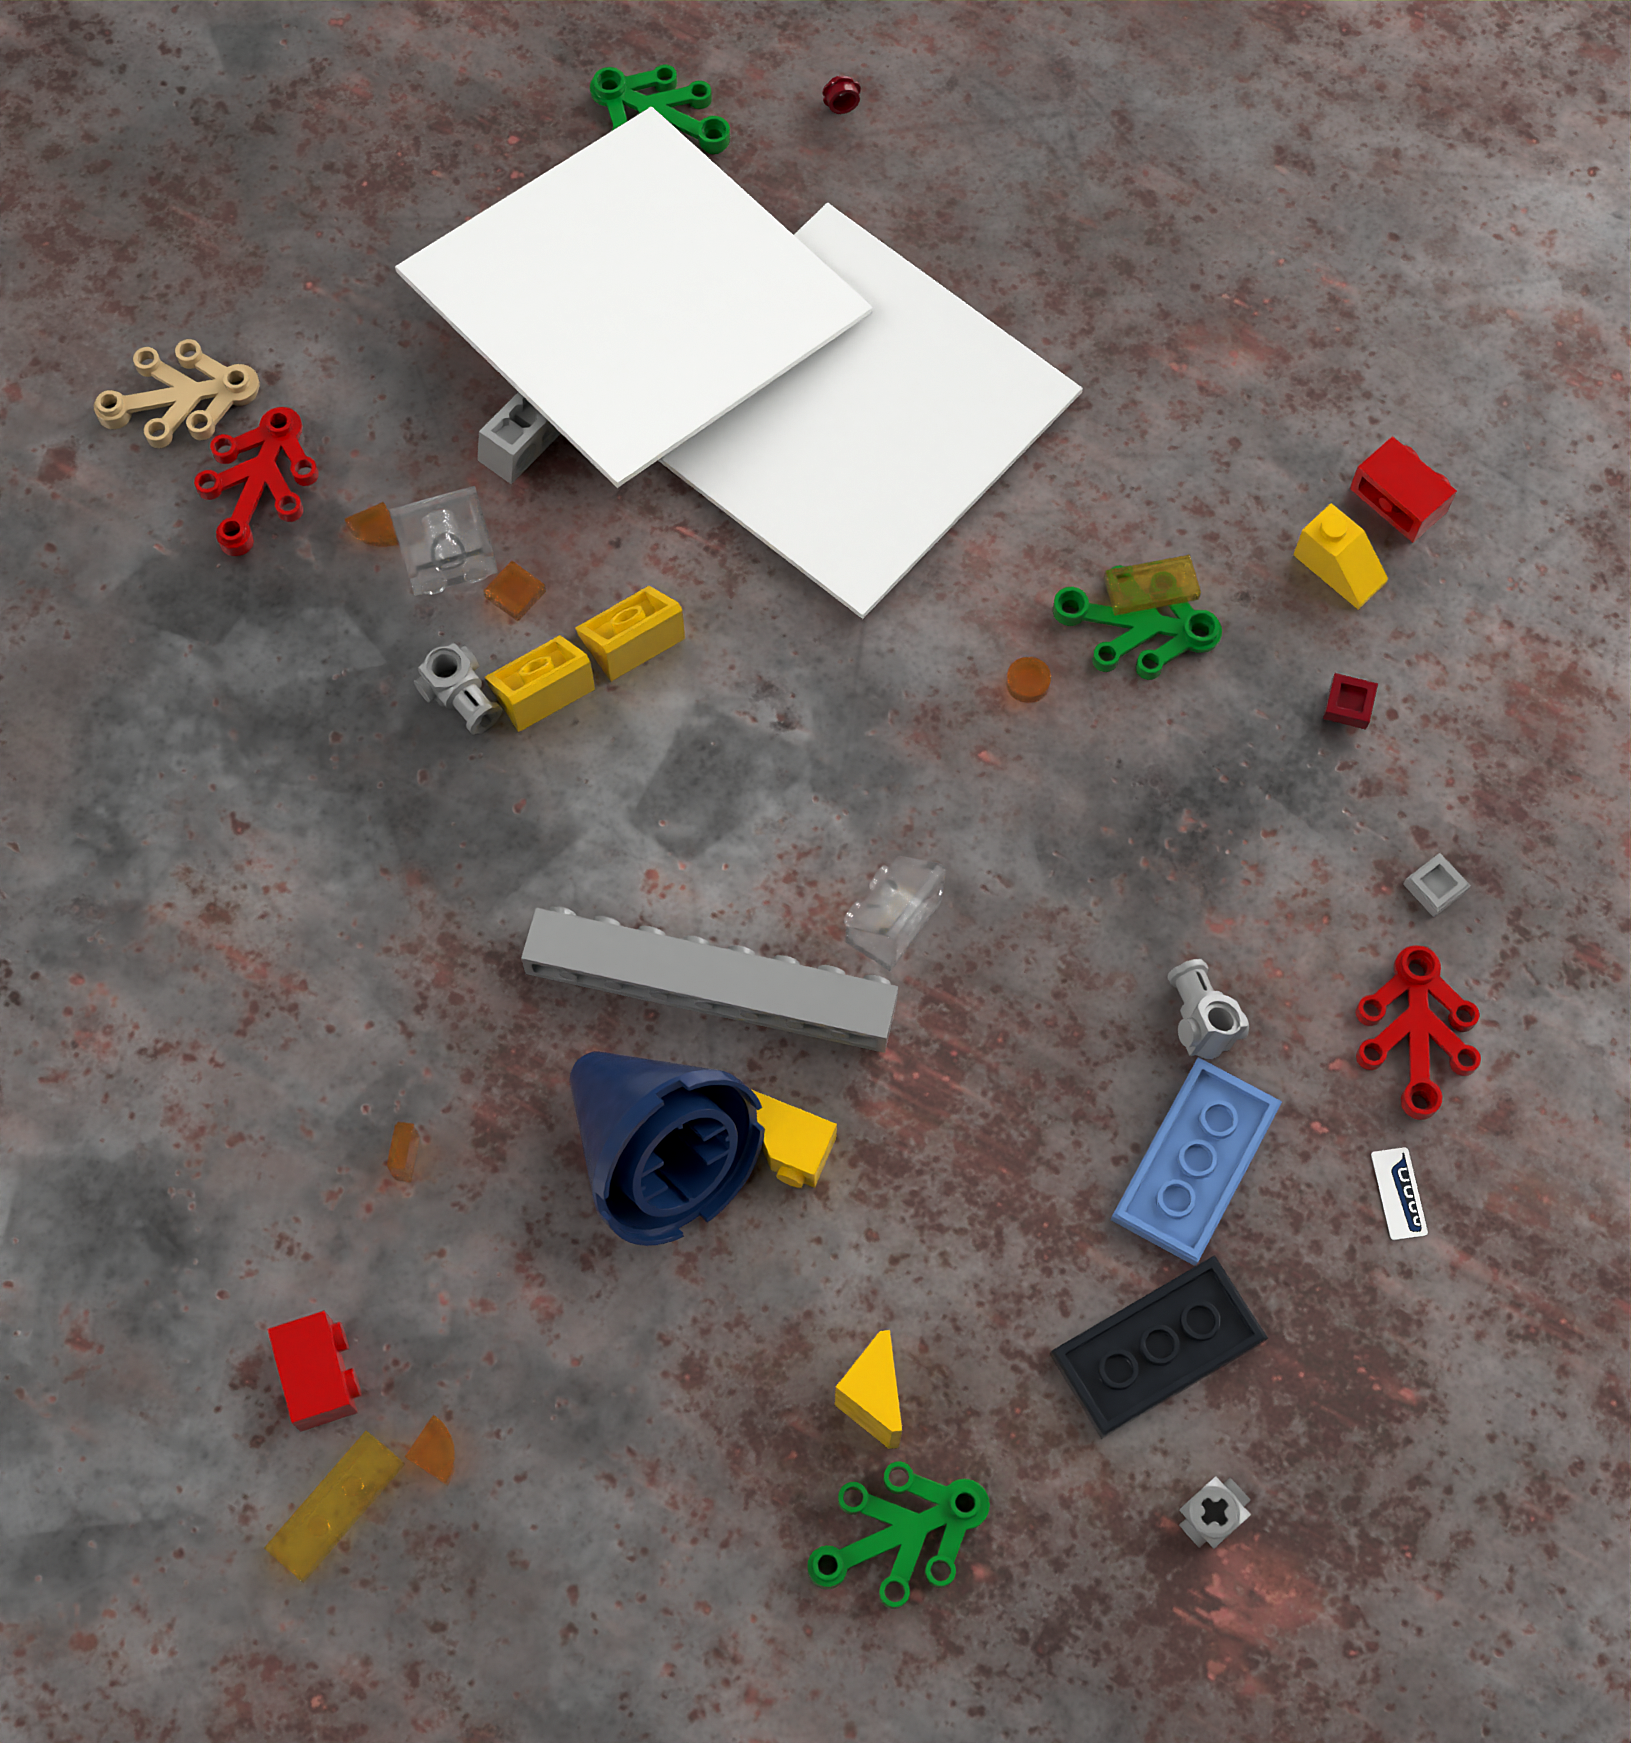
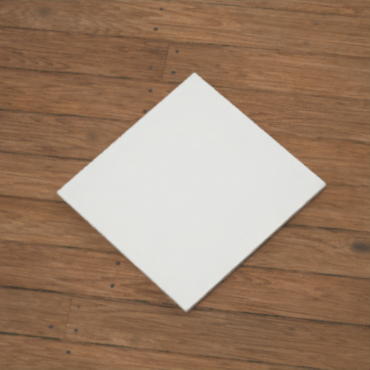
M653 107L635 116L395 266L396 272L617 488L867 317L873 310L869 303Z
M826 203L794 236L873 307L872 313L658 461L863 619L1082 393L1083 388L832 205Z

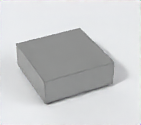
M1441 853L1411 874L1403 883L1433 917L1464 895L1471 887Z

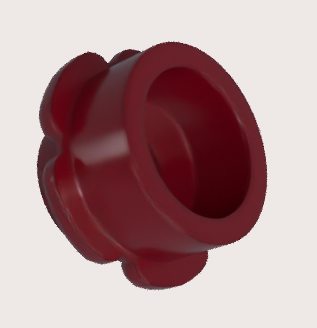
M836 76L824 86L822 90L823 102L836 114L851 112L860 102V84L857 81H853L852 77Z

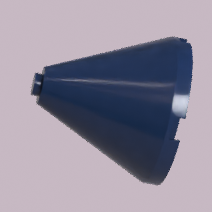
M600 1051L590 1052L575 1062L570 1073L569 1082L593 1200L599 1216L621 1239L636 1245L651 1246L669 1243L684 1237L683 1232L679 1229L680 1227L688 1224L698 1216H701L708 1223L733 1200L754 1169L762 1148L765 1128L757 1122V1110H760L762 1105L756 1094L741 1080L725 1071Z

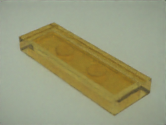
M366 1430L264 1549L304 1583L403 1468L405 1463Z

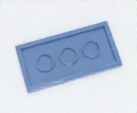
M1198 1057L1114 1211L1111 1221L1196 1266L1282 1101Z

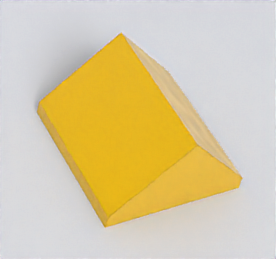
M651 586L645 587L575 627L578 636L610 682L685 639L683 610L679 602Z
M561 635L484 677L518 732L595 690L591 662L587 654Z
M890 1330L880 1331L837 1384L835 1389V1406L887 1448L892 1449L899 1448L902 1424Z

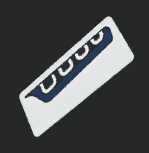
M1403 1147L1372 1152L1371 1156L1390 1238L1398 1240L1427 1235L1428 1231L1409 1150Z

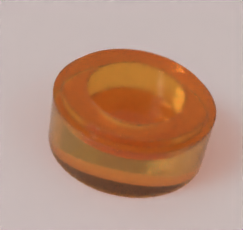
M1022 657L1010 665L1007 672L1006 687L1013 698L1024 703H1034L1043 699L1049 691L1051 672L1042 660L1035 657Z

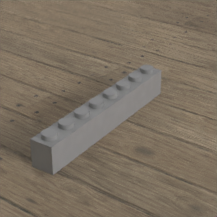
M557 906L550 907L549 910L535 908L521 957L525 973L528 975L883 1053L886 1051L898 996V986L891 985L889 980L880 976L865 975L863 978L845 975L842 969L830 965H821L818 969L800 965L798 960L788 956L776 955L773 959L757 956L751 949L742 946L732 945L728 949L711 946L707 940L697 936H684L683 939L665 936L663 931L654 927L640 926L638 929L620 926L618 921L609 917L596 916L593 920L576 916L569 909Z

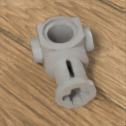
M453 642L449 646L433 649L426 656L424 663L418 667L421 676L414 680V684L427 702L435 699L440 706H446L449 710L457 709L467 721L466 728L472 735L481 734L497 722L498 718L502 715L503 709L497 702H490L480 690L482 681L473 672L480 665L474 654L467 646L464 645L459 648ZM445 670L456 671L448 678L437 677Z
M1193 959L1173 968L1167 977L1170 984L1178 989L1184 1002L1180 1010L1183 1019L1178 1025V1036L1181 1043L1186 1047L1189 1056L1197 1055L1204 1059H1214L1219 1057L1223 1051L1230 1050L1237 1040L1247 1037L1249 1023L1237 1001L1223 995L1220 991L1213 990L1206 975L1209 971L1207 964L1202 959Z
M1215 1476L1179 1510L1186 1518L1179 1526L1199 1548L1208 1542L1214 1549L1251 1515L1244 1508L1251 1500L1231 1478L1222 1483Z

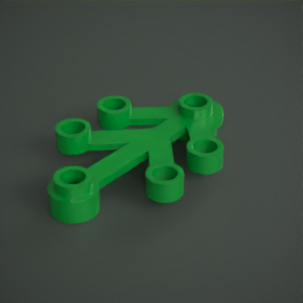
M663 64L652 71L625 76L617 68L605 67L598 70L590 82L592 99L608 109L613 125L612 131L627 122L624 105L637 110L639 114L653 107L677 130L698 139L700 147L709 154L723 152L730 143V126L724 118L709 116L698 121L671 108L688 103L695 109L707 108L712 102L711 86L705 81H694L687 87L675 89L677 87V72L670 65ZM662 77L671 78L667 81L660 80ZM654 86L660 93L645 96L637 91ZM697 93L705 94L702 97L694 96Z
M1122 565L1114 566L1108 571L1106 588L1113 595H1122L1133 610L1089 603L1086 593L1077 587H1065L1059 590L1054 598L1052 612L1055 619L1063 625L1074 626L1082 621L1130 629L1111 642H1102L1095 647L1092 662L1094 667L1102 672L1114 670L1118 665L1120 657L1157 634L1173 636L1174 638L1158 649L1144 650L1138 656L1136 662L1137 674L1143 679L1153 680L1161 674L1163 665L1187 650L1196 653L1209 652L1219 644L1222 637V626L1217 617L1207 610H1194L1176 588L1175 579L1167 573H1158L1153 576L1148 592L1151 599L1155 602L1166 603L1177 618L1162 616L1133 581L1131 570ZM1117 576L1123 577L1127 583L1119 585L1112 578ZM1158 584H1164L1168 586L1170 590L1167 592L1158 591L1155 586ZM1065 607H1073L1074 609H1076L1077 613L1068 614L1064 612L1062 609ZM1199 629L1204 631L1207 636L1199 637L1194 635L1192 631ZM1106 652L1111 654L1114 659L1104 661L1099 657V654ZM1151 660L1156 663L1157 667L1148 669L1143 666L1142 662Z
M897 1461L891 1463L886 1468L883 1477L884 1485L888 1491L893 1494L909 1492L937 1505L919 1514L868 1494L866 1488L858 1482L846 1483L841 1487L838 1494L839 1506L845 1513L850 1515L861 1513L891 1526L841 1549L829 1545L817 1548L812 1552L808 1560L807 1570L809 1578L816 1586L822 1589H833L844 1581L847 1569L901 1545L890 1577L882 1582L879 1589L881 1602L890 1609H899L909 1599L910 1588L908 1583L926 1534L946 1525L938 1554L932 1557L926 1565L925 1577L933 1587L945 1588L949 1586L956 1574L954 1562L965 1531L980 1526L989 1512L990 1502L988 1494L979 1483L970 1479H958L945 1486L914 1474L911 1467L904 1462ZM897 1469L903 1470L908 1476V1482L901 1487L894 1486L889 1480L890 1473ZM847 1491H859L863 1497L862 1503L857 1507L848 1506L843 1499ZM961 1495H967L972 1498L974 1509L968 1513H963L957 1509L955 1500ZM824 1557H831L837 1562V1570L831 1575H824L818 1569V1563ZM941 1562L949 1567L950 1575L946 1580L938 1581L933 1578L931 1567L935 1563ZM891 1583L899 1584L904 1590V1597L898 1602H892L885 1596V1588Z

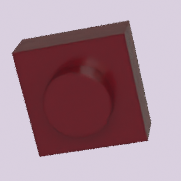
M1334 673L1323 719L1366 730L1370 723L1378 683Z

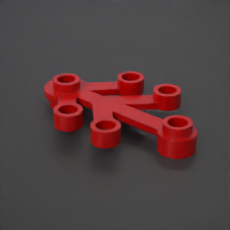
M276 407L267 411L262 416L259 427L235 438L227 434L216 436L210 443V449L214 459L220 464H230L237 459L238 454L261 445L262 448L258 456L218 474L212 470L201 471L194 479V485L199 496L205 500L216 499L221 495L222 491L247 481L232 516L224 519L216 530V538L220 548L229 556L244 555L252 548L254 537L249 522L266 483L275 499V508L280 519L286 522H294L303 514V506L299 496L290 491L276 465L281 449L284 450L291 462V473L297 484L309 486L315 483L319 477L315 461L305 455L298 442L303 430L301 418L297 412L290 408ZM286 423V425L281 428H275V426L278 424ZM223 446L231 447L230 450L225 453L218 452V450ZM302 468H311V471L305 475L298 474ZM206 482H215L211 488H202ZM286 504H296L295 508L290 511L282 510ZM233 530H240L239 533L234 536H227V534Z
M1414 945L1406 947L1396 957L1394 962L1395 976L1375 994L1364 996L1357 1005L1355 1013L1359 1022L1366 1026H1375L1385 1016L1386 1007L1408 990V1009L1374 1039L1365 1040L1356 1052V1060L1362 1068L1376 1070L1385 1061L1387 1053L1409 1034L1410 1083L1401 1095V1106L1408 1116L1417 1120H1425L1436 1113L1443 1099L1439 1086L1430 1080L1429 1037L1450 1056L1449 1064L1454 1073L1460 1076H1469L1475 1072L1481 1063L1479 1051L1471 1045H1466L1428 1008V993L1449 1011V1024L1457 1031L1467 1032L1471 1030L1478 1022L1480 1013L1474 1003L1461 998L1440 977L1441 963L1437 955L1428 947ZM1409 965H1420L1423 968L1424 975L1417 976L1413 974L1409 969ZM1366 1004L1375 1006L1379 1015H1367L1363 1006ZM1458 1010L1468 1012L1471 1016V1021L1462 1022L1457 1017L1456 1012ZM1372 1048L1376 1050L1379 1054V1059L1376 1061L1369 1060L1364 1054V1049ZM1458 1055H1468L1472 1060V1066L1466 1067L1460 1064ZM1412 1096L1423 1097L1427 1103V1108L1420 1109L1415 1107L1412 1103Z

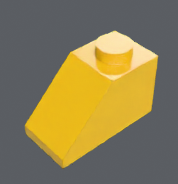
M1332 503L1302 530L1293 556L1358 610L1387 583L1388 577L1365 531Z
M752 1090L762 1105V1108L757 1110V1122L765 1128L762 1150L770 1169L777 1172L776 1177L780 1181L790 1186L802 1188L803 1184L815 1188L836 1140L837 1124Z

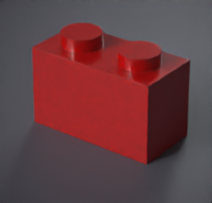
M1393 436L1357 467L1350 489L1412 543L1448 512L1457 492L1444 475L1433 471L1419 459V456L1411 447L1403 445Z
M324 1310L267 1329L290 1419L300 1432L358 1413L354 1398L361 1396V1389L354 1368L347 1370L345 1368L341 1352L349 1350V1346L341 1322L333 1323V1320Z

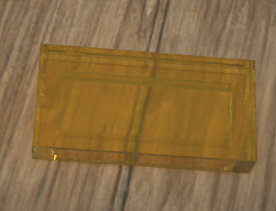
M1190 555L1105 570L1104 574L1114 615L1199 600L1201 595Z

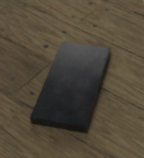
M1214 1255L1050 1352V1356L1097 1433L1103 1439L1261 1345L1268 1337Z

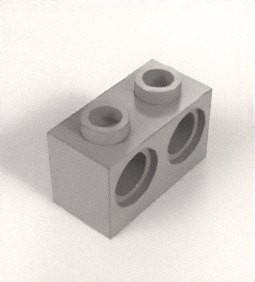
M518 392L479 431L478 461L512 484L561 433Z

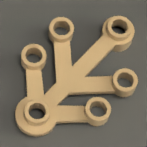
M186 339L178 343L175 348L180 365L186 369L196 368L213 380L196 382L163 363L155 349L143 347L137 350L133 356V362L138 373L145 377L152 376L170 388L127 396L113 390H107L98 395L94 403V411L102 426L108 429H119L129 422L134 412L171 406L162 418L152 419L144 426V434L148 443L152 447L163 448L171 443L173 433L186 417V424L193 438L197 440L210 438L215 432V425L232 405L243 406L255 399L260 387V381L257 373L251 367L243 364H234L226 367L203 354L198 342ZM189 351L196 352L191 357H184V354ZM153 359L152 363L142 365L144 360ZM236 381H242L238 385H232ZM214 398L205 411L197 410L191 413L201 400ZM116 404V405H115L114 407H112V408H109V409L106 408V407H108L109 405ZM200 422H207V425L203 428H194ZM157 430L165 431L162 435L158 437L152 436V434Z

